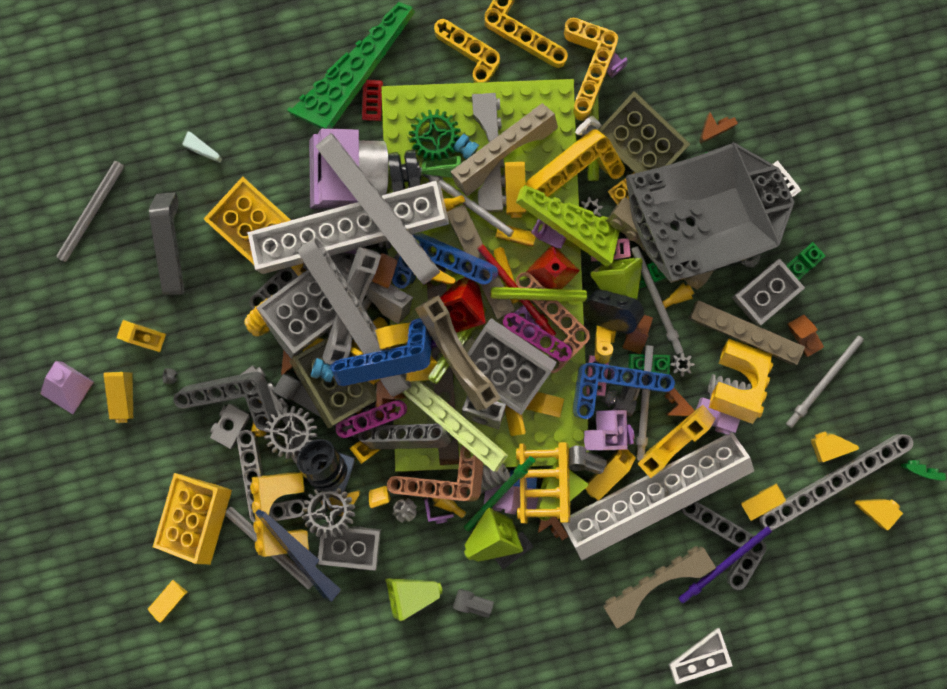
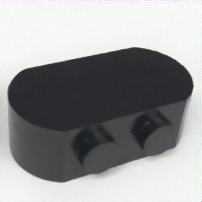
M601 289L594 291L583 307L584 316L591 324L626 334L634 332L644 317L643 306L637 299Z

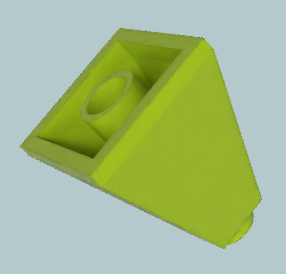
M642 258L616 259L608 267L602 264L591 272V276L601 290L637 299L643 260Z
M557 461L550 469L559 467V462ZM569 470L571 501L589 484ZM556 477L543 478L541 489H556V487H559V479H556ZM538 497L536 509H557V507H560V499H557V497ZM538 517V518H540V519L543 520V521H546V520L548 521L551 517Z
M488 508L466 541L464 553L469 560L473 559L479 562L521 553L523 549L513 520Z
M385 579L392 615L399 621L408 618L436 601L443 593L441 584L435 581Z

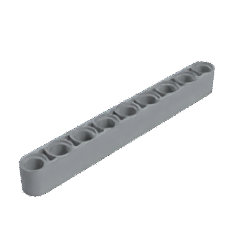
M330 133L319 142L316 148L417 278L425 285L439 274L440 271L337 138Z
M315 238L298 248L303 262L363 354L387 350H380L375 333L377 328L322 243ZM406 373L380 378L389 394L393 397L411 387V382L406 381Z
M896 434L786 498V501L776 508L759 517L761 526L764 528L769 526L771 530H774L908 452L913 447L912 438L908 435ZM901 438L905 440L903 448H900L898 444ZM886 447L889 451V454L887 457L884 458L882 456V450ZM868 457L872 459L870 467H867L865 464ZM851 467H854L856 470V474L853 477L849 475ZM837 476L839 478V484L836 487H834L832 485V479ZM819 486L823 489L821 496H817L815 493L816 488ZM801 496L806 497V504L804 506L799 505V498ZM784 506H789L790 512L784 516L782 509ZM772 515L773 523L766 525V517Z

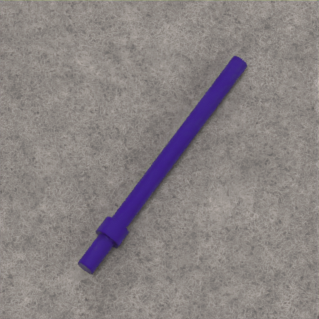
M766 526L719 564L716 569L709 572L697 583L691 584L689 589L678 597L681 603L684 604L692 596H697L702 592L703 587L773 532L771 528Z

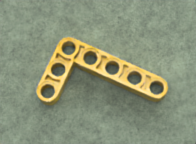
M499 0L492 1L484 16L485 26L489 30L555 68H561L566 64L568 53L563 47L507 15L515 0H505L508 4L504 7L498 5L497 2ZM496 16L498 21L491 23L488 21V18ZM507 25H511L515 30L513 32H506L504 28ZM528 35L531 40L524 42L521 40V36ZM544 44L547 50L541 52L537 49V46ZM561 54L564 59L556 61L553 56Z
M570 18L565 23L564 37L566 40L595 50L574 104L573 112L575 118L583 121L591 114L616 51L618 35L611 30L589 22ZM575 28L577 31L572 32L569 29ZM590 34H591V35H593V36H595V37H594V38H589V37H587V35H590ZM605 41H611L613 44H606ZM604 57L606 61H600L598 58ZM592 74H598L600 77L595 78ZM591 90L593 94H587L585 91ZM585 107L587 110L580 111L578 108Z
M593 129L528 179L526 186L541 191L546 197H549L594 160H597L601 169L612 179L620 178L625 172V167L611 141L599 130Z
M411 322L376 329L375 333L380 350L407 345ZM352 340L351 345L361 351L355 340Z

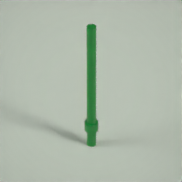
M529 456L523 464H519L514 469L512 476L465 524L464 529L469 532L480 521L488 508H492L520 478L522 479L528 473V469L535 463V459L532 456Z

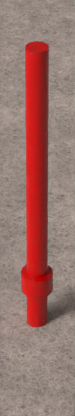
M483 244L479 246L477 250L487 262L496 266L498 275L509 288H519ZM518 299L540 328L552 336L556 335V332L547 323V318L543 314L541 315L529 300Z

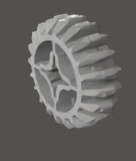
M295 406L291 407V412H289L288 407H284V413L280 409L276 410L278 417L271 414V418L274 420L273 423L266 421V424L270 425L271 428H264L265 432H270V435L264 438H271L272 441L267 446L275 445L272 449L273 453L279 449V457H282L284 452H286V459L290 458L291 453L295 459L298 456L297 452L307 443L313 441L310 438L317 437L316 433H311V430L317 429V426H310L314 419H306L309 416L308 412L302 416V408H299L298 412L295 413ZM289 416V421L285 428H276L280 420ZM295 417L303 422L306 431L299 430L296 427ZM289 427H292V431L300 434L292 435V438H290L289 434L281 431L290 430ZM276 434L284 436L286 447L278 442ZM296 437H305L304 442L299 447L292 449V444H294Z
M339 487L335 492L333 489L320 493L315 489V496L312 494L308 495L311 501H304L308 507L302 508L304 513H308L302 516L303 520H308L305 526H311V533L317 530V537H320L323 533L325 539H328L329 533H331L332 538H336L335 532L337 531L340 536L343 535L341 529L344 528L348 531L349 527L346 523L353 524V520L349 517L355 516V513L350 511L355 508L354 504H350L352 498H346L347 492L341 493V488ZM329 498L340 500L343 506L331 505ZM322 500V507L314 512L316 505ZM327 505L331 509L330 519L326 515L328 509ZM344 512L342 519L335 524V518ZM314 519H326L328 527L318 525Z

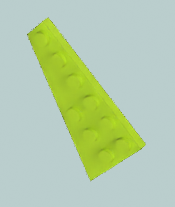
M526 185L520 189L516 201L517 204L606 267L612 264L620 231L613 228L606 221L607 217H597L592 211L571 203L564 204L556 197L551 199L546 197L543 192Z

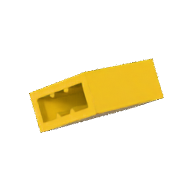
M505 162L506 215H511V218H520L522 214H526V209L516 203L520 189L526 185L525 162Z
M104 373L109 419H116V423H127V419H133L132 373Z
M628 449L616 450L606 461L603 473H595L587 482L589 484L585 488L587 493L599 501L629 472L636 457Z

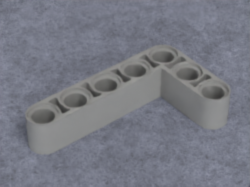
M243 430L237 436V444L249 515L254 523L255 514L252 510L254 499L250 489L252 481L249 479V474L251 471H254L258 477L263 476L257 437H255V433L251 432V430ZM245 433L251 435V442L249 444L243 442V435ZM248 452L253 453L255 456L252 463L246 460ZM302 499L276 502L272 504L269 516L275 521L297 518L305 513L303 511L296 513L293 510V505L300 503L303 508L307 507V505H305ZM276 506H280L283 509L282 516H277L274 513Z

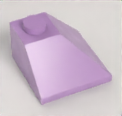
M55 361L45 377L41 395L74 414L94 381L64 362Z

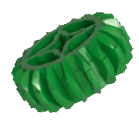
M436 109L435 115H432V111L428 110L429 116H425V113L422 112V120L418 117L415 118L418 125L411 124V128L415 131H409V135L414 136L409 139V142L416 143L412 146V150L419 149L417 156L425 153L423 160H427L428 156H431V162H434L435 157L438 156L440 162L442 161V155L445 158H449L448 151L451 154H455L452 146L461 137L455 135L460 133L461 129L455 128L458 125L457 121L451 123L453 120L452 115L446 119V111L440 116L439 109ZM435 121L444 123L449 130L439 129ZM429 123V131L419 136L422 127ZM433 127L436 134L440 135L437 139L438 144H436L433 137H430L433 133ZM451 136L447 146L441 149V140ZM421 142L432 143L435 150L425 148Z

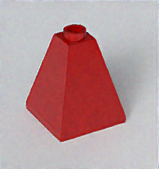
M552 245L526 271L545 289H563L580 272L559 249ZM552 266H556L558 270L554 271Z
M467 277L459 279L440 297L450 314L456 333L485 324L480 285L476 281Z

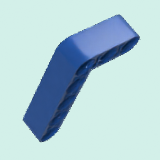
M416 233L412 235L419 241V245L433 263L484 285L494 281L498 276V269L489 262L426 234ZM432 246H434L437 249L436 255H434L431 251ZM449 254L454 256V263L449 260ZM400 256L392 281L397 288L401 289L411 285L415 281L416 276ZM466 262L471 263L472 271L467 269ZM484 270L489 271L490 278L484 276ZM402 274L405 275L406 282L401 279Z
M418 318L409 325L408 343L406 346L339 359L331 364L330 369L339 386L420 371L427 368L430 364L432 336L421 318Z
M584 363L578 369L573 414L579 419H589L592 417L595 409L598 383L657 392H669L674 388L675 381L668 374L598 363ZM587 366L592 368L593 373L590 377L585 374ZM606 369H608L611 372V378L609 380H607L604 377V371ZM625 372L630 376V380L627 383L623 380ZM644 375L648 377V384L646 386L642 383ZM662 378L667 381L665 388H662L660 385ZM584 386H588L590 389L588 396H584L582 393ZM582 405H585L587 408V413L584 416L579 411Z

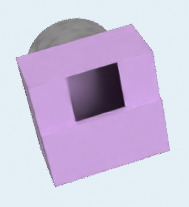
M321 129L318 134H313L309 140L310 209L337 208L358 202L316 148V145L330 133L337 138L380 195H386L388 186V152L385 141H359V130Z

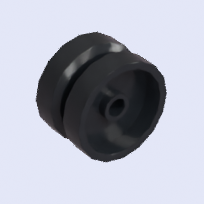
M415 149L405 151L404 164H402L398 152L388 153L393 192L406 189L405 182H408L409 188L421 185V171Z

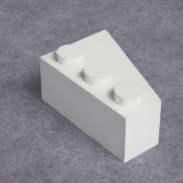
M716 628L668 665L674 683L679 684L731 667L732 663L720 628Z

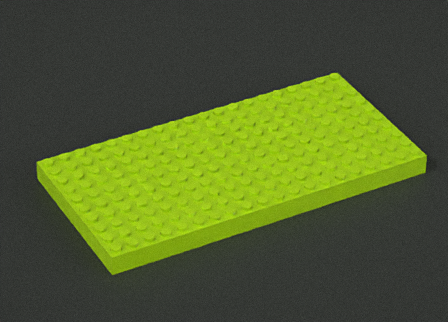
M574 79L382 86L383 139L387 146V152H398L401 162L404 164L405 151L412 150V146L416 144L409 142V139L414 137L409 135V131H415L411 128V124L418 125L415 118L418 117L422 120V112L425 113V116H429L428 110H431L432 115H435L436 109H439L440 116L446 111V119L452 115L453 120L451 123L457 121L458 125L455 128L461 129V132L455 135H467L471 142H476L479 145L477 149L479 151L489 142L482 127L473 118L472 94L496 93V99L500 98V110H497V118H501V129L498 130V136L543 103L555 114L558 129L542 140H535L518 147L503 158L504 166L505 162H525V182H527L528 179L576 142V125L573 112L575 104ZM435 121L439 129L449 130L444 123ZM429 123L422 127L419 136L429 131ZM433 127V133L430 137H433L436 144H438L437 139L440 135L436 134ZM451 136L441 140V149L447 146ZM421 142L425 148L435 150L432 143ZM417 149L415 150L417 162H419L421 168L423 156L425 153H423L421 156H417V151L419 150ZM447 152L449 157L461 156L462 163L466 160L460 152H455V154ZM389 161L388 186L386 194L393 193ZM500 168L501 176H504V168ZM421 174V185L430 183L429 179ZM578 174L551 194L549 198L556 197L564 204L571 203L579 206ZM443 177V180H444L446 183H448V184L451 185L453 188H455L456 190H458L460 193H462L463 195H465V194L455 185V182H454L453 178ZM405 182L406 189L409 188L408 182ZM481 186L466 196L477 205H479L478 191ZM501 187L502 195H505V187ZM441 189L443 199L454 198L450 194L445 192L443 189ZM465 206L483 245L494 258L493 251L503 247L514 281H516L520 273L526 272L551 246L536 237L532 247L498 239L495 237L497 228ZM503 207L502 212L490 213L505 225L528 231L533 230L538 220L536 216L527 210L526 214H522L520 218H511V215H506V207ZM450 222L444 226L417 232L426 234L464 251ZM543 224L539 226L538 233L541 231ZM566 238L562 248L559 250L580 272L563 289L582 290L581 248ZM392 244L390 249L387 248L388 256L394 258L398 253ZM434 246L431 247L432 253L437 252ZM449 254V260L454 263V256ZM552 266L554 271L558 270L556 266ZM446 268V274L455 278L456 282L459 279L465 278ZM402 274L401 279L404 282H406L407 279L405 275ZM416 276L415 281L411 285L400 289L412 296L413 299L409 314L399 324L409 323L420 318L415 308L428 301L427 283L424 285ZM521 277L519 284L522 287H527L530 281L527 277ZM500 278L503 286L505 287L504 281ZM431 280L434 286L441 284V282ZM447 284V290H448L452 285ZM481 285L482 302L487 308L484 314L485 324L476 326L467 341L471 337L474 340L477 339L491 318L504 326V317L496 319ZM520 301L512 304L515 311L523 306ZM558 301L584 326L582 301ZM533 304V306L542 315L543 313ZM555 304L547 306L548 313H557L558 309ZM564 317L561 320V325L564 328H569L571 320ZM507 318L506 321L509 322L508 326L511 327L513 324L511 323L510 319ZM547 318V323L556 332L554 337L563 342L567 336ZM390 319V326L397 325L396 322ZM577 331L575 333L577 341H584V332ZM542 337L540 345L543 348L550 347L551 339L549 337ZM555 341L554 347L549 352L552 353L559 343ZM585 345L561 370L556 373H550L538 390L540 393L564 398L560 417L525 409L522 417L526 433L516 436L510 435L506 413H504L499 430L468 420L508 455L503 462V465L506 467H517L520 464V460L516 458V449H519V444H525L526 450H554L556 447H559L561 442H567L569 448L572 446L585 447L584 431H588V419H579L573 414L578 369L585 363ZM563 347V349H561V351H562L563 355L567 356V355H568V354L566 353V350H567V349H566L565 347ZM538 349L539 351H541V352L544 353L545 355L549 356L548 354H546V353L543 352L542 350ZM442 353L437 355V362L443 356ZM558 362L554 366L553 370L557 369ZM453 373L455 408L462 415L467 394ZM430 380L422 381L434 391V383ZM586 386L582 389L584 396H587ZM442 392L439 395L444 401H450V394L448 392ZM407 396L403 399H395V401L401 400L406 404L407 412L403 417L395 419L394 425L437 424L434 419ZM582 405L579 409L582 416L587 413L585 405ZM400 406L395 407V412L401 410ZM458 441V450L460 458V450L463 445ZM438 448L395 449V471L459 468V464L440 466ZM556 457L534 458L535 463L532 466L554 465L557 461L559 462V459H556Z

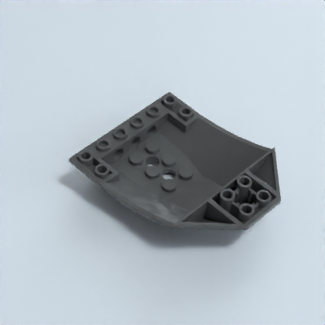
M734 142L681 162L626 176L634 225L647 255L671 283L743 261L778 247L794 205V200L780 169ZM686 218L693 219L694 227L686 223ZM670 223L677 227V231L671 229Z

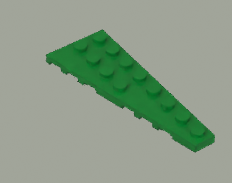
M398 2L383 17L382 22L378 26L372 27L369 30L370 34L362 42L359 40L355 43L357 46L349 54L346 52L330 67L325 74L326 76L312 85L314 87L306 95L302 94L299 97L300 101L293 108L289 107L287 109L290 115L320 129H332L414 15L415 10L413 7Z

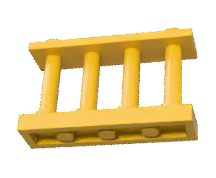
M561 442L559 447H556L554 450H526L525 444H519V449H516V458L520 460V464H523L529 456L533 458L556 457V459H559V467H556V469L528 470V473L522 479L520 478V508H517L518 519H521V523L527 524V517H557L561 523H570L569 444ZM556 477V479H559V487H556V489L527 490V478ZM527 497H557V499H560V507H557V509H527Z

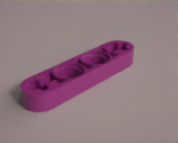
M509 313L504 317L503 325L505 328L556 360L566 361L571 357L572 350L567 344L521 316ZM515 317V322L519 325L521 321L525 323L521 327L520 333L515 331L518 329L515 325L508 326L507 318ZM530 326L534 329L533 337L527 338L524 336L523 330L525 327ZM542 337H549L551 339L550 347L543 348L540 345ZM555 341L559 343L556 346L557 348L563 349L565 347L567 349V357L563 356L560 358L559 352L556 350L553 353L549 352L554 347Z
M396 400L340 421L336 425V433L341 438H347L401 418L406 414L407 406L403 401ZM400 406L401 410L389 414L388 410ZM378 410L384 413L383 421H378L375 417ZM360 417H364L367 420L365 428L358 424ZM353 424L354 428L343 432L342 428H344V425L349 426Z

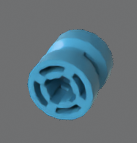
M465 134L453 146L455 152L463 154V158L466 160L475 154L479 148V145L476 142H471Z
M316 358L311 377L317 379L321 376L324 381L331 382L333 378V373L330 369L331 365L324 364L322 359Z

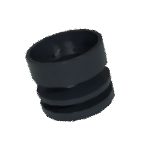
M317 439L307 443L299 451L297 467L316 490L330 491L344 481L347 475V464L332 443L324 439Z

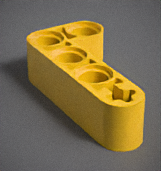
M438 20L434 25L435 36L443 43L477 63L473 70L474 83L489 82L500 64L499 53L448 20ZM444 27H446V31L440 33L439 28L443 29ZM457 36H461L464 38V41L458 44L454 42V39ZM473 46H477L480 48V52L474 54L470 49ZM489 56H493L496 58V62L489 64L486 59ZM483 72L486 74V78L479 80L476 78V74Z

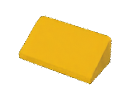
M508 226L514 230L512 236L508 237L497 229L495 237L498 239L530 247L534 245L535 236L531 233L532 231Z
M506 405L505 413L510 435L525 434L522 415Z
M172 580L148 608L149 612L159 623L163 622L187 594V591L176 581Z

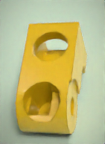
M600 326L596 327L595 360L600 364H607L611 361L613 346L610 343H614L615 330Z

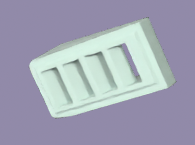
M189 131L187 132L183 142V146L186 149L220 163L222 161L218 153Z

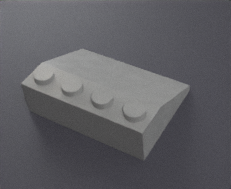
M309 269L256 307L280 346L291 359L329 331L333 326L337 313Z
M492 318L488 321L467 353L478 369L492 382L501 397L499 400L520 415L527 408L557 363Z

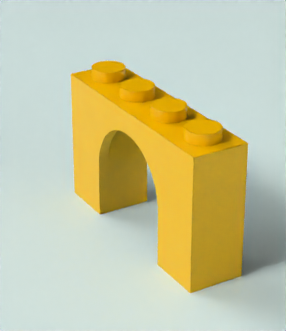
M728 339L722 349L719 364L743 373L751 382L752 389L740 390L718 382L711 394L708 408L753 424L757 417L760 418L764 410V407L761 405L767 396L765 388L769 384L770 377H768V374L773 367V363H771L772 354Z
M702 404L650 448L638 462V465L652 478L691 440L695 442L711 428L716 418Z
M291 472L252 477L250 489L254 497V502L252 503L253 513L255 514L259 509L269 515L273 502L280 496L304 492L303 474ZM255 514L253 527L257 535L255 549L258 555L267 557L287 554ZM306 530L287 531L309 550L308 533Z

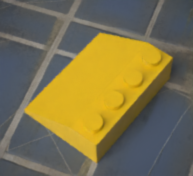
M243 176L204 218L210 226L252 264H254L248 232L291 221Z
M174 473L153 547L195 564L211 565L232 490Z

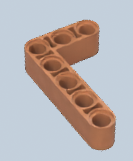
M526 272L520 273L515 281L519 288L545 289L532 275ZM521 277L529 279L530 284L527 287H522L519 284ZM530 300L567 336L563 342L572 348V354L568 360H557V369L551 371V373H556L588 342L590 334L558 301ZM549 304L557 306L556 314L548 313L547 306ZM567 317L571 320L569 328H564L561 325L562 318ZM577 331L584 332V341L579 342L576 340L575 333ZM556 348V349H555L556 351L559 352V357H560V358H562L563 356H565V355H563L561 349H559V348Z
M463 445L460 450L457 482L393 476L388 480L387 488L394 494L458 501H476L481 494L484 463L475 455L471 457L470 451ZM470 468L472 469L471 477H469L468 473ZM433 485L435 486V491H434V493L432 492V486H433ZM452 486L453 492L450 495L449 489ZM468 488L470 489V495H469V497L467 496V489H468Z

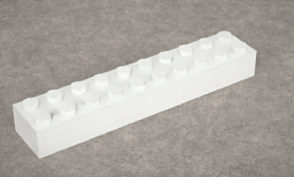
M437 181L382 195L411 234L449 224L441 186ZM359 202L248 232L255 270L262 274L304 263L299 255L298 248L315 238L322 243L329 256L357 249L358 246L365 247L388 241Z
M730 432L729 435H725L668 464L652 478L647 475L570 515V523L562 524L581 560H584L754 472L751 458L734 433Z

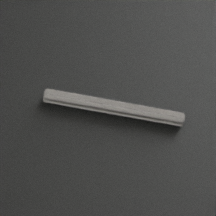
M114 161L57 254V258L61 261L66 262L122 172L124 166L121 163Z
M229 507L225 515L256 542L257 535L253 525L233 507ZM285 554L271 556L307 589L313 586L301 569Z

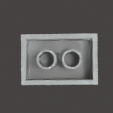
M777 259L731 298L754 325L761 326L800 293L804 286L780 259Z
M324 523L322 526L328 527V524ZM348 526V531L344 528L341 529L343 532L341 536L338 531L335 532L336 538H332L331 533H329L328 539L324 538L323 533L320 536L319 562L317 564L367 570L377 569L381 529Z

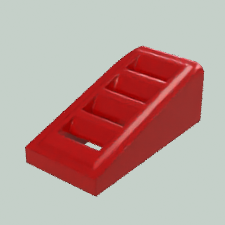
M366 80L364 83L362 120L381 121L383 81ZM368 87H378V90H368ZM368 95H378V98H368ZM367 103H378V106H367ZM367 110L377 111V114H367Z

